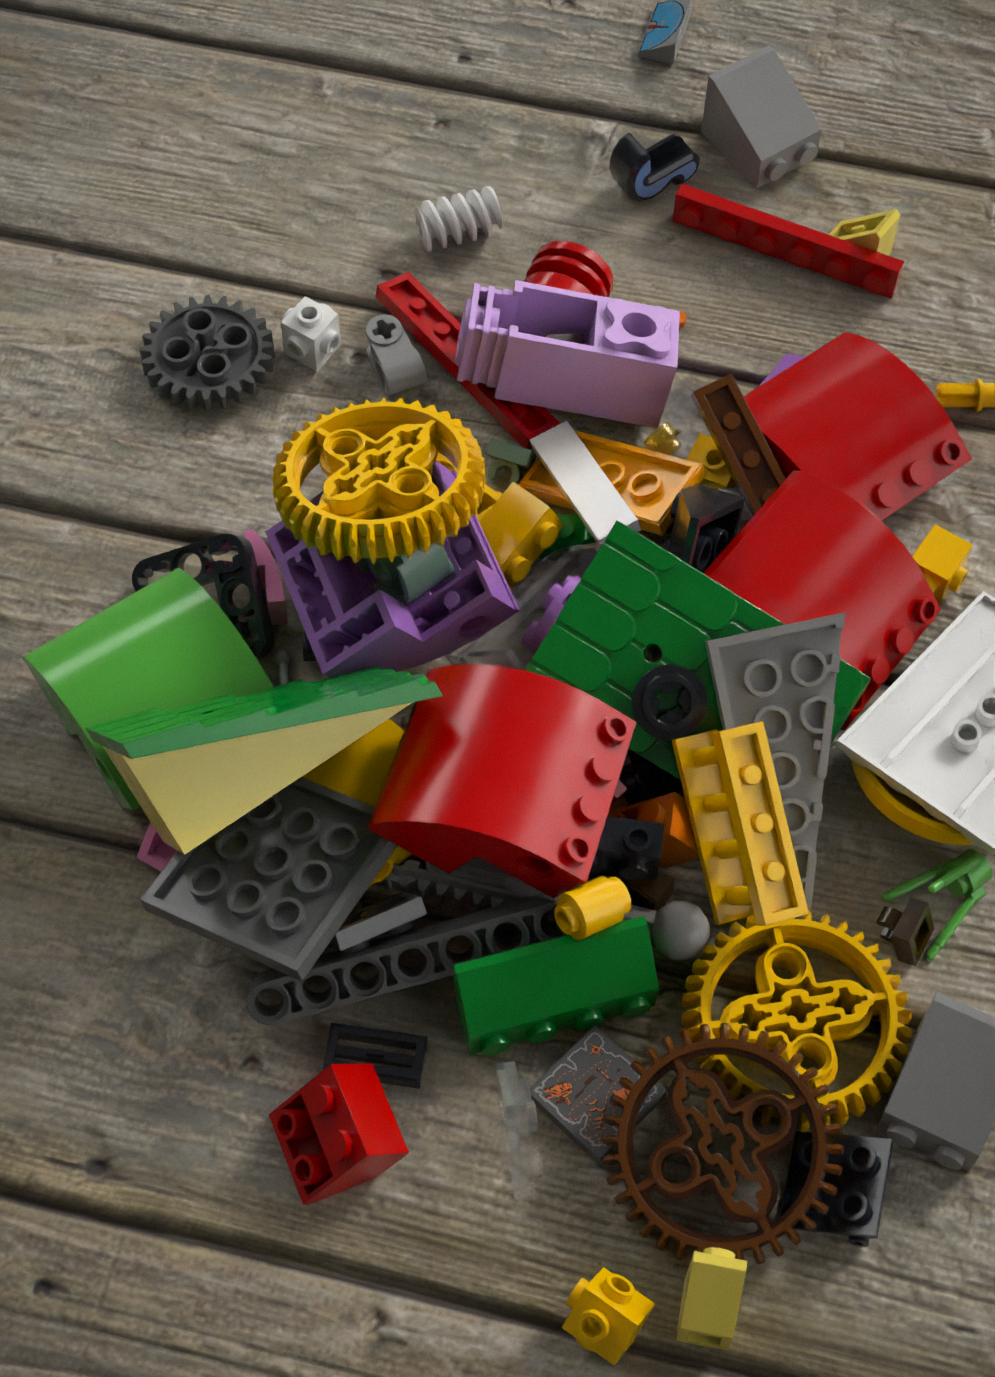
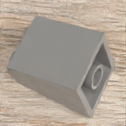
M770 45L708 76L701 133L756 188L770 181L780 179L785 173L800 165L810 163L817 156L822 129L777 53Z
M936 992L916 1031L909 1048V1053L903 1062L902 1070L895 1081L876 1129L885 1132L886 1137L893 1139V1143L906 1148L915 1146L932 1154L934 1160L944 1167L954 1170L962 1168L970 1171L980 1157L995 1122V1017Z

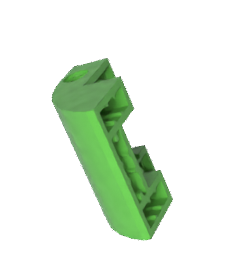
M180 568L173 570L22 657L67 733L79 736L121 808L130 809L131 811L140 807V804L104 747L93 742L85 729L86 727L155 707L158 711H169L222 695L235 694L237 697H241L273 687L257 658L227 615L204 588Z

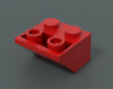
M372 1063L330 1064L268 1114L303 1205L315 1203L377 1178L409 1154Z

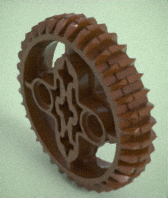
M728 1023L720 1024V1038L711 1039L708 1024H701L700 1034L702 1040L695 1042L692 1041V1036L687 1028L681 1029L680 1035L685 1045L675 1048L669 1036L663 1037L662 1043L668 1053L661 1058L652 1047H648L645 1053L653 1064L646 1070L641 1063L634 1060L630 1067L635 1073L640 1075L637 1082L634 1084L626 1077H621L618 1081L624 1089L630 1091L627 1099L625 1100L618 1095H611L610 1103L623 1109L620 1117L612 1114L604 1116L606 1124L618 1126L617 1136L610 1134L602 1136L603 1144L609 1146L617 1145V1154H608L603 1156L602 1159L605 1165L619 1164L621 1173L608 1176L607 1182L611 1186L625 1183L627 1190L619 1193L614 1199L618 1205L625 1204L631 1199L634 1201L636 1207L625 1216L628 1222H634L642 1215L646 1217L648 1222L639 1232L643 1238L650 1236L655 1228L663 1233L656 1243V1248L660 1251H663L668 1246L671 1239L679 1242L674 1254L675 1259L683 1260L688 1247L697 1249L696 1251L704 1252L705 1248L715 1247L733 1252L735 1259L745 1260L743 1251L753 1250L756 1263L763 1264L765 1262V1255L761 1246L770 1243L776 1256L783 1255V1247L777 1239L785 1233L794 1245H798L801 1242V1238L792 1228L799 1221L810 1231L816 1228L814 1221L805 1215L810 1207L821 1214H826L828 1211V1207L823 1202L816 1200L819 1191L832 1196L837 1192L835 1186L823 1182L825 1173L835 1176L842 1174L841 1166L827 1163L828 1154L842 1155L844 1153L843 1145H828V1135L841 1134L843 1131L842 1125L831 1124L826 1126L824 1117L837 1113V1105L828 1104L820 1107L817 1099L826 1096L829 1093V1088L824 1084L812 1091L807 1084L818 1075L816 1068H809L800 1075L795 1069L802 1063L804 1056L797 1052L791 1057L789 1062L782 1059L781 1057L787 1048V1043L783 1040L776 1044L773 1052L765 1049L769 1039V1034L765 1031L760 1032L756 1044L747 1042L749 1027L742 1025L739 1029L738 1040L729 1039L730 1028ZM710 1055H732L747 1058L776 1073L794 1091L795 1096L789 1099L778 1091L763 1089L753 1092L738 1101H733L725 1084L715 1073L707 1069L690 1068L688 1062ZM669 1071H674L676 1077L668 1089L667 1103L670 1113L679 1128V1132L663 1140L653 1148L647 1159V1175L645 1178H640L633 1152V1137L637 1116L646 1096L655 1084ZM688 1080L694 1086H697L701 1092L708 1089L711 1091V1096L705 1100L708 1107L706 1111L709 1114L707 1118L694 1106L685 1108L684 1102L690 1098L689 1086L687 1085ZM716 1102H721L730 1116L743 1114L742 1122L747 1135L752 1141L759 1144L751 1153L752 1161L757 1168L756 1174L750 1173L740 1154L745 1151L746 1147L742 1132L731 1122L726 1125L723 1123L715 1108ZM765 1106L773 1107L781 1114L782 1125L775 1134L763 1135L753 1127V1116L759 1108ZM804 1111L807 1115L812 1135L810 1171L800 1195L792 1206L777 1220L772 1221L769 1218V1214L777 1202L778 1187L765 1158L781 1150L792 1141L797 1131L798 1113ZM690 1116H694L704 1135L698 1141L701 1156L708 1164L714 1167L720 1165L730 1184L728 1189H724L722 1183L715 1175L707 1174L702 1176L700 1158L692 1149L686 1146V1143L690 1142L694 1137V1131L688 1121ZM714 1125L725 1137L735 1136L737 1142L730 1146L733 1154L731 1157L734 1161L732 1165L720 1153L712 1155L709 1153L708 1148L714 1144L712 1137L714 1133L711 1130V1126ZM675 1154L686 1156L691 1164L689 1178L680 1184L670 1183L663 1173L666 1159ZM737 1171L749 1183L758 1181L761 1184L762 1189L756 1193L758 1212H755L754 1208L749 1206L745 1200L738 1202L734 1200L733 1194L739 1190L736 1182L738 1180L736 1176ZM710 1188L719 1206L727 1216L738 1222L755 1223L757 1230L733 1237H716L700 1234L679 1225L666 1216L655 1205L649 1194L651 1191H656L667 1199L684 1200Z

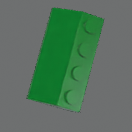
M645 916L621 921L582 940H576L572 936L567 935L454 964V1005L469 1055L480 1052L485 1056L496 1055L507 1050L510 1044L529 1040L530 1043H541L552 1039L557 1035V1032L576 1027L578 1031L590 1030L594 1025L598 1027L604 1022V1019L622 1015L624 1018L641 1016L647 1013L651 1007L655 1006L659 989Z

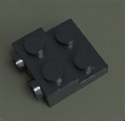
M607 816L588 877H595L597 875L617 877V874H620L623 878L633 881H640L646 878L657 879L664 824Z

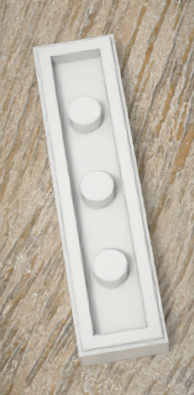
M567 421L530 439L534 452L600 547L606 540L616 520L636 532L641 531L638 519Z

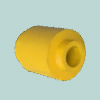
M600 876L561 893L557 898V907L555 908L554 915L562 932L569 934L576 940H582L621 922L624 915L631 910V898L626 886L619 878Z

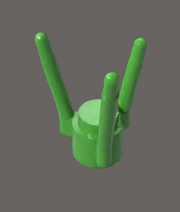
M968 849L955 859L948 858L939 866L883 893L881 898L885 902L890 901L935 879L937 880L927 888L929 893H936L946 887L955 896L965 895L964 901L925 953V959L932 961L973 905L986 895L982 886L992 878V869L982 854L974 849Z

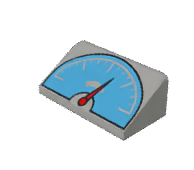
M667 0L656 4L638 51V57L671 65L674 64L691 18L693 0Z

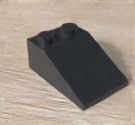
M698 483L682 489L681 493L679 492L672 503L671 517L675 519L672 533L667 536L663 549L704 573L736 537L745 497Z

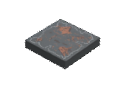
M594 1025L527 1091V1098L599 1165L603 1161V1156L610 1154L617 1147V1145L609 1146L602 1143L603 1135L617 1136L618 1126L606 1124L604 1116L612 1114L620 1117L623 1109L610 1103L611 1095H618L626 1100L630 1091L624 1089L618 1083L619 1079L626 1077L635 1084L640 1075L635 1073L630 1067L634 1060ZM658 1082L646 1096L638 1113L635 1127L666 1097L667 1090Z

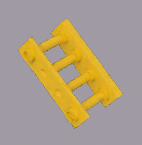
M763 721L722 731H717V729L671 740L715 925L749 917L752 913L755 915L757 926H767L809 914Z

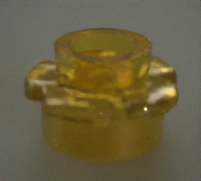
M669 422L664 423L653 431L643 444L648 450L673 455L682 445L678 440L682 430H675Z

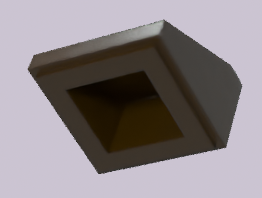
M617 874V878L624 883L630 894L631 905L658 911L661 907L665 906L673 894L676 878L671 875L657 874V879L646 878L640 881H633Z

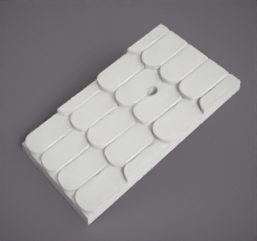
M983 591L837 740L836 747L845 752L853 762L877 774L892 789L907 795L923 806L931 816L946 822L962 833L970 843L988 851L992 855L995 854V598Z

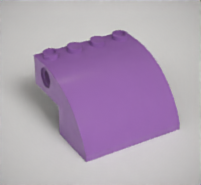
M436 461L433 465L431 478L438 488L439 496H441L452 485L457 477V473L454 470L450 471ZM324 491L309 501L317 506L320 504V498ZM476 515L470 517L467 527H460L458 529L457 537L446 536L444 541V549L453 564L454 573L407 605L380 589L375 591L372 585L378 580L370 569L362 573L357 563L355 564L350 556H345L337 561L332 552L321 556L317 547L307 548L303 540H295L294 534L291 530L286 529L285 523L282 520L265 531L322 675L328 678L366 667L375 666L380 667L381 670L394 669L395 672L422 665L471 643L520 611Z

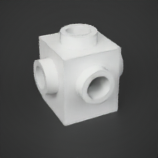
M305 296L295 308L288 309L281 320L280 327L282 330L284 354L316 372L341 346L339 315L326 304H319Z

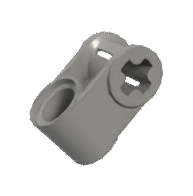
M386 314L371 318L366 325V336L369 341L366 350L367 357L385 395L388 397L427 383V374L420 354L412 346L400 321Z

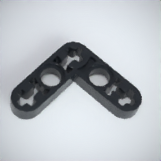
M229 533L220 534L146 558L135 566L132 573V584L137 592L149 585L148 578L154 575V571L166 573L172 572L177 568L184 571L185 560L188 556L196 554L201 561V570L193 579L201 586L215 582L220 607L244 640L250 636L251 632L259 634V640L255 641L253 646H249L255 657L262 659L273 649L275 642L274 632L253 547L245 537ZM230 546L238 548V554L232 557L233 562L225 560L214 561L212 555L220 556L228 553ZM245 584L249 588L251 598L246 607L238 609L234 605L232 595L237 586ZM255 614V619H247V622H239L238 620L239 616L248 617Z

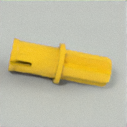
M975 379L974 383H939L936 385L935 397L943 408L973 407L975 412H980L982 408H995V383H983L982 379Z

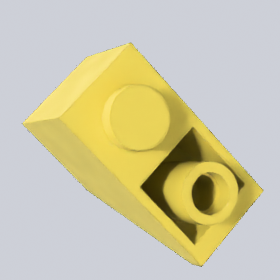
M709 1247L705 1248L704 1252L694 1251L684 1279L676 1341L728 1350L734 1336L747 1261L735 1259L733 1252L722 1248Z

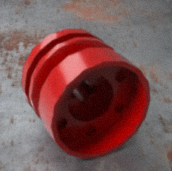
M552 241L542 245L537 251L523 282L609 297L613 289L614 277L609 265L597 253L584 245L570 241Z

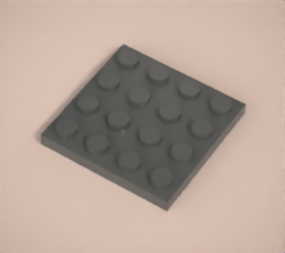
M300 777L185 855L177 851L140 901L145 910L303 981L398 845L367 829L375 808L374 806Z

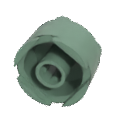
M436 544L430 545L428 554L420 550L414 551L411 559L405 555L395 556L392 563L388 557L378 558L374 565L369 558H361L357 562L362 573L370 569L378 580L372 585L375 591L380 589L405 605L414 602L454 573L453 564L448 558L444 546Z

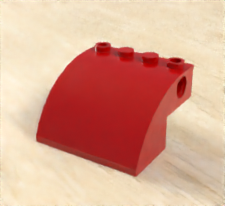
M848 332L840 334L743 396L785 478L793 470L803 471L818 477L854 498L881 521L972 460L946 411L926 384L893 353L876 342L857 334Z
M792 471L703 573L785 625L846 612L844 629L841 632L840 659L870 677L871 681L840 729L843 731L863 710L866 703L882 683L887 680L889 674L905 654L911 650L913 644L941 611L920 567L895 534L854 498L822 479L803 471Z
M484 664L447 665L429 670L425 676L428 681L436 683L443 696L415 702L367 829L447 873H451L475 856H478L553 899L579 884L587 883L636 721L580 689L526 670Z

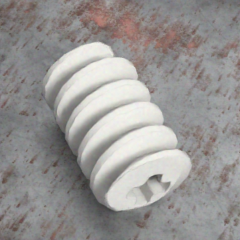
M491 186L483 187L480 195L473 189L467 191L465 198L460 193H455L452 195L450 202L443 196L437 198L435 206L430 200H425L422 202L420 210L417 206L415 207L418 233L427 252L432 251L433 239L437 238L441 247L447 248L448 235H452L456 244L460 245L462 244V235L465 231H467L472 241H477L478 228H482L486 237L489 238L492 237L493 225L497 224L499 229H502L503 225L499 202Z

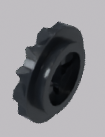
M676 664L655 666L639 677L638 683L631 694L633 715L638 724L648 734L665 740L679 739L693 732L702 722L707 709V694L701 680L691 670ZM682 685L683 687L678 691L679 695L676 698V702L680 705L679 708L684 714L681 716L678 712L674 713L667 709L663 714L659 713L655 718L654 716L658 713L661 701L653 690L657 688L659 691L663 690L670 694L674 689L677 690Z

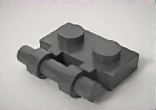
M401 892L386 898L374 897L364 901L362 908L349 914L327 947L342 951L344 954L355 953L370 946V938L384 932L386 935H396L413 927L412 920L427 914L422 897Z

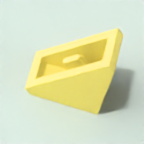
M897 209L841 221L829 235L889 256L901 215Z

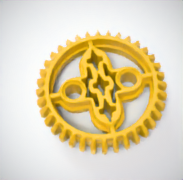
M385 397L380 402L370 403L367 398L365 403L360 405H354L349 402L348 407L341 410L332 407L331 414L329 415L317 414L315 423L303 422L302 431L292 432L291 441L283 443L282 452L276 455L277 461L273 467L272 492L276 510L279 512L283 523H285L286 529L291 530L294 534L295 540H303L307 548L317 547L321 556L332 552L337 561L345 556H350L355 564L361 558H369L373 565L378 558L388 557L391 563L395 556L405 555L411 559L412 553L417 550L428 554L431 544L444 546L446 536L457 537L458 529L460 527H467L470 517L477 515V508L479 503H482L484 484L486 483L484 457H482L481 448L478 445L477 439L472 436L470 428L463 427L461 419H451L449 411L438 413L435 405L422 408L419 400L411 404H405L402 397L396 402H387ZM438 452L450 460L458 470L457 477L452 485L441 496H439L438 488L431 478ZM320 463L322 471L328 478L323 485L324 493L321 495L320 504L315 506L303 496L300 488L307 475Z
M809 909V914L802 915L801 919L792 918L767 926H757L753 913L747 917L746 928L735 921L730 926L729 935L720 931L715 937V946L707 944L702 951L703 959L694 961L692 967L694 975L687 977L685 988L688 993L683 994L681 1006L687 1010L681 1015V1025L689 1028L688 1030L693 1042L702 1040L700 1034L701 1024H708L711 1039L720 1038L719 1028L721 1023L729 1024V1039L738 1040L740 1027L742 1025L749 1026L750 1029H756V1031L749 1030L747 1042L756 1044L760 1032L765 1031L769 1034L765 1049L773 1052L776 1044L783 1040L787 1043V1048L781 1058L786 1062H789L794 1054L800 1052L804 1057L811 1058L818 1064L820 1068L817 1070L818 1075L814 1080L807 1083L813 1091L820 1085L826 1084L829 1086L835 1079L838 1071V1059L833 1042L844 1041L860 1035L869 1026L872 1016L879 1015L881 1026L880 1039L871 1064L849 1086L817 1099L820 1107L828 1104L837 1105V1113L831 1115L837 1124L844 1125L849 1119L848 1111L857 1118L863 1116L866 1110L865 1103L875 1107L881 1099L879 1092L886 1094L891 1090L894 1084L891 1078H898L903 1067L899 1061H905L909 1053V1049L904 1043H908L912 1036V1029L905 1026L909 1024L912 1018L911 1010L902 1008L908 1000L907 992L896 990L901 983L900 975H886L892 965L890 958L876 960L879 952L878 943L865 948L862 945L864 940L863 931L856 933L853 937L846 934L848 929L846 921L840 923L838 928L829 926L830 917L828 913L822 916L820 922L811 920L812 915ZM796 945L814 948L835 957L855 972L868 990L852 980L840 979L816 983L813 968L806 953ZM768 946V949L759 956L755 966V981L758 994L747 995L732 1001L724 1008L720 1020L711 1021L712 997L722 974L739 957L753 950ZM773 969H788L795 978L782 979L774 973ZM710 1055L691 1060V1062H703L699 1068L715 1073L725 1084L733 1101H738L756 1091L769 1090L743 1075L725 1055ZM800 1065L795 1069L800 1075L806 1071ZM785 1095L789 1099L794 1098L792 1095ZM765 1106L757 1110L762 1113L760 1117L762 1127L769 1124L771 1117L780 1118L779 1127H781L782 1116L777 1109ZM800 1111L798 1113V1128L803 1133L808 1131L810 1124L806 1113ZM830 1116L824 1117L827 1126L830 1124Z

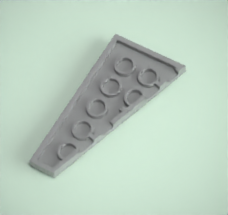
M846 612L705 641L722 729H731L761 721L764 723L809 910H811L817 862L816 844L818 827L823 811V804L821 803L824 778L827 776L835 709L833 700L836 675L839 673L841 655H839L841 632L844 629Z

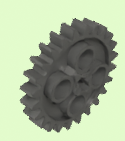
M210 295L205 296L203 304H197L193 297H189V307L183 308L179 303L175 302L173 303L175 313L170 314L162 310L160 311L161 323L150 321L151 333H144L142 335L144 346L140 347L144 376H148L151 388L158 387L161 398L171 394L174 406H177L185 399L191 411L198 402L204 403L206 412H210L213 402H218L223 409H227V399L233 398L239 404L243 403L242 392L245 391L256 395L255 383L266 384V372L273 371L272 359L275 358L272 331L267 329L265 318H256V310L254 308L243 312V304L240 300L232 306H228L226 296H223L218 304L212 303Z

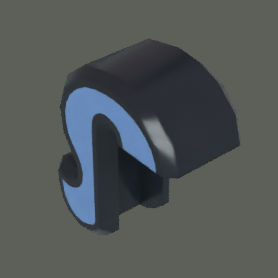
M629 132L619 139L613 148L609 169L613 179L631 199L644 201L654 198L661 193L671 181L678 185L690 179L698 169L700 157L691 150L678 134H671L644 149Z

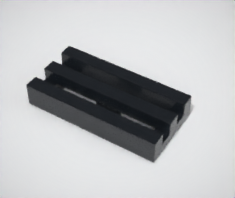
M331 1023L322 1070L330 1064H358L335 1060V1057L412 1068V1071L374 1066L380 1083L420 1089L428 1036ZM342 1039L415 1050V1055L338 1045V1041Z

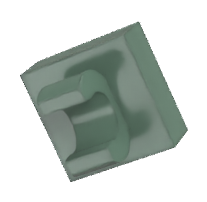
M490 438L486 455L495 459V461L488 468V478L496 481L499 471L504 467H509L512 471L509 485L513 481L519 484L522 480L520 468L529 470L534 464L537 455L529 449Z

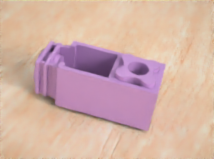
M515 280L513 290L505 288L498 290L494 286H488L487 288L474 283L472 296L466 299L459 330L455 363L459 366L457 381L463 382V380L472 381L471 384L478 385V383H484L487 387L495 388L494 398L658 428L677 370L680 311ZM583 333L585 344L544 336L549 334Z

